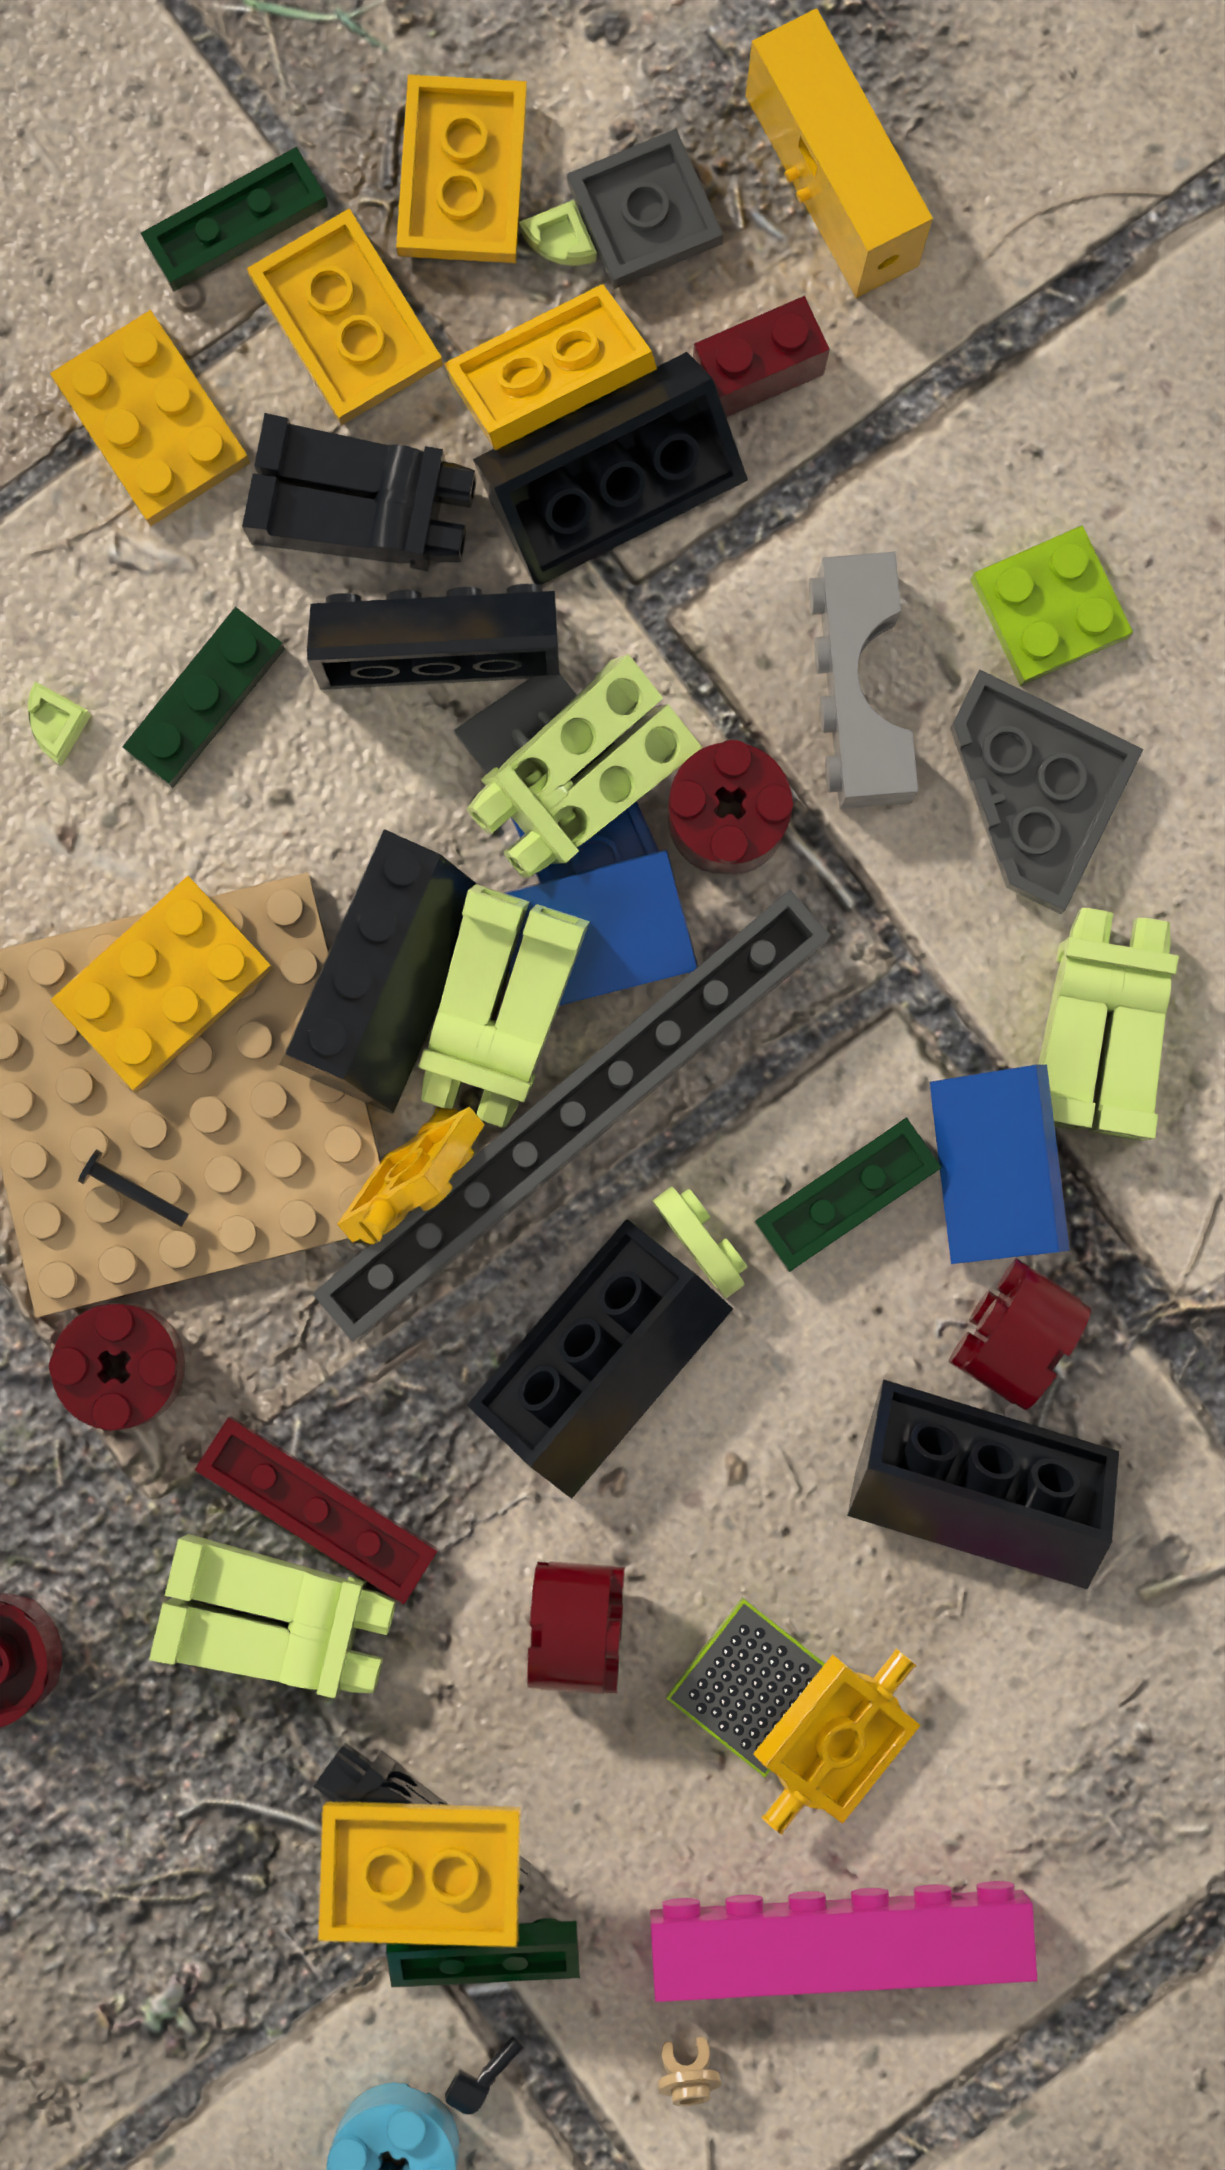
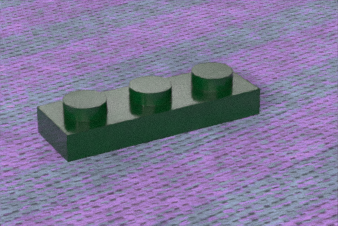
M296 146L142 231L140 234L170 288L175 292L328 207V202L323 190Z
M235 607L124 743L122 748L166 784L174 788L285 650L283 643Z
M906 1117L754 1221V1224L787 1272H791L942 1167Z
M542 1918L531 1923H518V1942L516 1947L386 1943L391 1988L580 1978L577 1921H559L552 1918Z

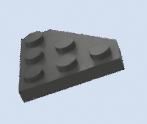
M979 669L950 727L1006 888L1062 914L1076 890L1144 749Z

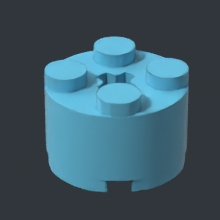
M397 2082L372 2087L359 2095L349 2105L341 2118L329 2151L327 2170H457L460 2145L457 2126L446 2105L429 2092L426 2094L418 2089L408 2087V2084ZM390 2151L394 2159L405 2157L404 2165L396 2166L392 2161L385 2162L382 2159L384 2152Z

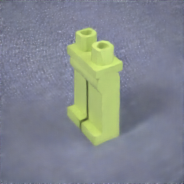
M629 654L612 659L595 675L596 678L530 741L517 750L499 769L495 767L481 780L486 786L467 807V812L487 834L493 833L510 817L523 830L525 834L503 852L508 862L522 877H530L550 864H560L569 861L579 852L577 847L594 836L680 767L689 757L703 748L669 704L653 708L663 697ZM632 725H634V727L631 730H629L623 737H621L616 743H614L608 750H606L592 764H590L585 770H583L577 777H575L572 781L570 780L588 763H590L595 757H597L603 750H605L611 743H613L619 736H621L626 730H628Z
M476 884L468 890L462 912L463 919L441 1003L431 1032L428 1049L425 1048L423 1050L418 1068L426 1070L423 1078L421 1100L442 1108L453 1109L462 1082L484 1089L476 1114L481 1121L506 1128L520 1101L525 1102L532 1090L536 1078L534 1071L590 921L538 904L530 910L519 952L497 1021L492 1019L529 901Z
M1081 908L1076 914L1069 937L1061 942L1058 947L1056 962H1060L1055 980L1038 1065H1047L1054 1126L1079 1131L1089 1129L1088 1132L1137 1141L1152 1140L1156 1137L1158 1114H1155L1165 1018L1171 992V975L1176 974L1179 959L1178 955L1169 954L1171 946L1170 922L1150 918H1136L1133 921L1130 946L1126 947L1109 944L1114 913L1092 908Z
M188 1534L178 1538L165 1591V1596L173 1598L162 1603L149 1660L171 1665L182 1663L277 1681L290 1686L317 1690L316 1694L334 1699L342 1690L354 1693H374L377 1688L383 1657L353 1651L354 1637L357 1628L387 1635L390 1631L397 1600L380 1592L366 1589L367 1581L361 1578L349 1576L348 1579L333 1574ZM193 1599V1600L202 1601V1602H206V1603H210V1604H214V1605H219V1606H223V1607H227V1608H231V1609H236V1610H240V1611H244V1612H248V1613H253V1614H257V1615H261V1616H265V1617H270V1618H274V1619H278V1620H282V1621H287V1622H289V1624H287V1623H282V1622H278V1621H274V1620H270V1619H265V1618H261V1617H257V1616H253V1615H248V1614H244V1613H240V1612H236V1611H231V1610H227V1609H223V1608H219V1607H215V1606H210V1605H206V1604H202V1603H198V1602H193V1601H190V1600Z

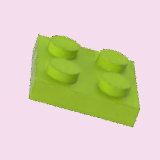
M1083 525L976 571L970 579L1020 686L1125 641L1133 634L1132 628Z

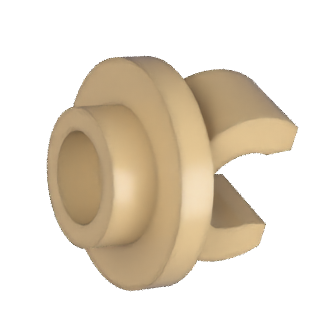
M704 2037L697 2038L698 2057L690 2065H681L674 2059L672 2041L664 2042L662 2060L668 2075L658 2080V2091L661 2095L672 2096L673 2105L692 2106L708 2102L711 2099L710 2091L721 2086L720 2073L715 2070H708L710 2050Z

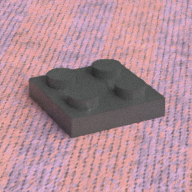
M677 129L567 173V185L613 289L723 244L724 234Z

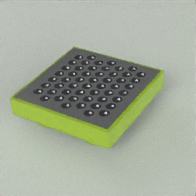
M742 1597L666 1694V1699L765 1778L771 1770L766 1768L753 1753L824 1666L825 1662Z

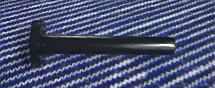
M98 1149L95 1150L81 1172L78 1182L84 1185L91 1176L180 1227L184 1225L189 1213L98 1163L103 1152Z

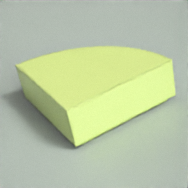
M574 200L519 222V229L523 238L542 257L558 264L572 266L585 265L597 261L596 250Z
M35 681L27 703L31 730L36 742L44 753L55 763L62 766L91 714L87 709Z

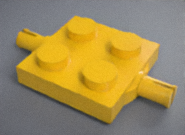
M470 1106L460 1112L455 1108L437 1107L430 1120L420 1127L416 1136L383 1156L380 1164L374 1169L337 1223L338 1227L352 1243L361 1239L368 1244H376L377 1240L380 1241L384 1234L398 1226L405 1219L409 1211L418 1206L423 1211L435 1207L452 1190L453 1186L449 1182L452 1175L465 1166L473 1157L475 1151L471 1146L485 1124Z
M894 1649L892 1655L873 1678L868 1674L853 1671L832 1654L753 1753L766 1768L778 1776L781 1784L785 1787L768 1811L761 1816L779 1834H784L786 1828L805 1805L810 1808L824 1810L843 1824L921 1726L901 1709L898 1699L893 1695L913 1668L917 1666L898 1649Z

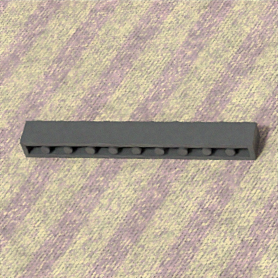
M791 889L788 890L470 1159L465 1166L455 1172L449 1180L453 1186L452 1190L439 1204L427 1211H423L420 1206L409 1211L405 1219L398 1226L384 1234L380 1241L377 1240L376 1244H370L314 1291L312 1293L313 1296L352 1342L363 1339L820 951L829 940V933Z

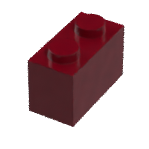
M802 296L694 343L693 358L713 378L725 415L729 417L823 376L830 348L806 297Z

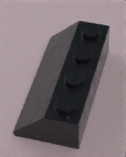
M688 352L657 366L656 370L636 379L630 384L525 435L519 440L513 441L497 450L492 449L473 459L495 513L532 583L542 585L748 481L714 380Z
M537 584L512 585L507 588V593L483 594L482 590L476 587H457L446 591V596L425 598H422V593L418 591L398 590L387 593L386 600L362 601V597L357 594L339 593L327 596L325 598L326 603H311L307 661L320 690L529 679L532 676L560 675L555 591H543V587Z
M384 829L374 847L279 1065L393 1114L439 1009L463 919L462 912L468 890L477 883L441 854Z
M626 1219L467 1406L529 1467L572 1499L734 1308L696 1273Z
M883 1379L856 1467L847 1516L1088 1589L1112 1544L1119 1451Z

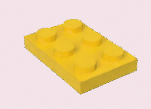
M408 74L396 241L399 257L501 263L517 262L527 81Z
M350 208L246 268L249 278L341 426L443 366L441 355Z
M604 284L444 363L451 383L494 450L519 440L525 435L657 369L652 350Z
M151 309L50 373L54 382L150 527L250 464L248 455Z
M186 876L52 997L50 1001L131 1090L137 1093L274 968L189 876Z
M326 1802L323 1805L318 1941L516 1947L519 1917L521 1807Z

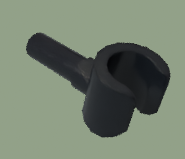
M512 2036L488 2064L483 2067L478 2078L459 2069L445 2093V2102L463 2114L476 2113L482 2107L490 2086L496 2081L495 2078L524 2047Z

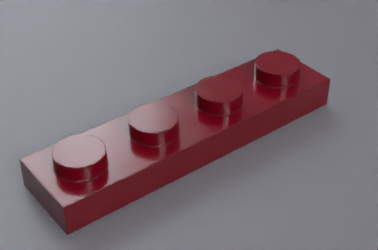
M232 1416L226 1419L194 1469L202 1476L403 1605L439 1550Z

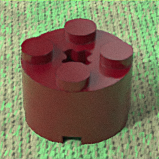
M735 739L707 746L694 753L683 763L675 775L669 795L668 825L671 839L679 853L696 868L714 874L735 875L748 873L766 863L779 848L792 814L793 798L785 773L777 762L764 751ZM723 800L728 804L734 800L741 805L739 811L740 819H737L732 814L720 818L717 815L719 801Z
M1016 1258L1009 1265L996 1289L1000 1291V1294L997 1296L988 1290L973 1310L969 1322L977 1326L974 1334L967 1332L962 1337L951 1354L948 1363L1010 1403L1016 1404L1023 1410H1028L1038 1401L1058 1375L1053 1370L1062 1356L1065 1354L1070 1357L1087 1326L1091 1315V1308L1082 1303L1081 1299Z
M106 1304L81 1313L64 1328L53 1349L49 1362V1372L54 1390L60 1402L76 1419L98 1429L108 1431L123 1430L154 1420L172 1405L181 1390L185 1372V1357L179 1335L164 1317L151 1309L137 1305ZM128 1353L131 1360L125 1368L131 1376L128 1379L125 1377L111 1379L108 1375V1371L112 1367L108 1359L109 1355L117 1356Z
M551 1561L537 1562L530 1612L531 1647H528V1688L594 1694H617L625 1567Z
M0 1593V1657L2 1659V1666H0V1728L17 1721L46 1699L58 1683L63 1657L62 1643L58 1630L40 1604L34 1599L9 1593Z

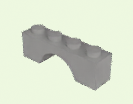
M896 551L823 557L818 577L809 578V601L811 614L822 615L823 637H815L814 655L817 674L827 673L829 696L820 697L822 732H832L834 756L825 757L828 793L838 792L839 809L912 803L918 793L913 731L896 726L877 714L867 702L861 690L858 677V662L861 652L878 635L895 627L901 613Z

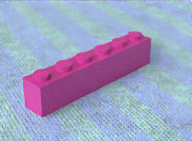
M1006 1881L982 1882L976 1885L977 1892L952 1893L950 1886L930 1884L915 1887L914 1895L889 1897L887 1889L861 1888L851 1891V1899L826 1900V1894L818 1891L791 1893L788 1895V1902L763 1904L762 1896L750 1894L727 1897L725 1899V1906L700 1907V1900L694 1898L665 1900L662 1902L663 1909L650 1910L655 2002L1038 1981L1033 1903L1023 1890H1015L1014 1883Z

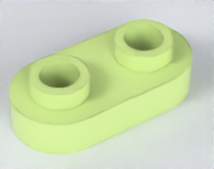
M671 1186L652 1200L666 1223L725 1300L745 1286L739 1274L748 1268L746 1263L726 1238L716 1244L702 1225L711 1217L690 1189L679 1195Z

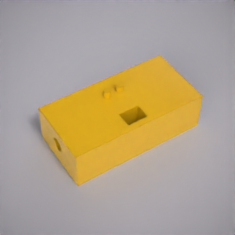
M816 8L752 40L745 97L786 170L784 172L786 180L789 183L793 182L797 190L795 193L799 203L805 204L854 296L858 298L919 267L933 217L818 9Z

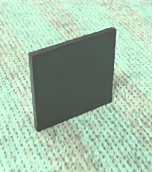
M561 674L532 676L454 729V733L487 775L493 768L497 767L499 769L517 750L530 741L567 706L577 694ZM614 742L611 743L605 750H603L597 757H595L590 763H588L570 780L572 781L575 777H577L583 770H585L606 750H608L614 744Z

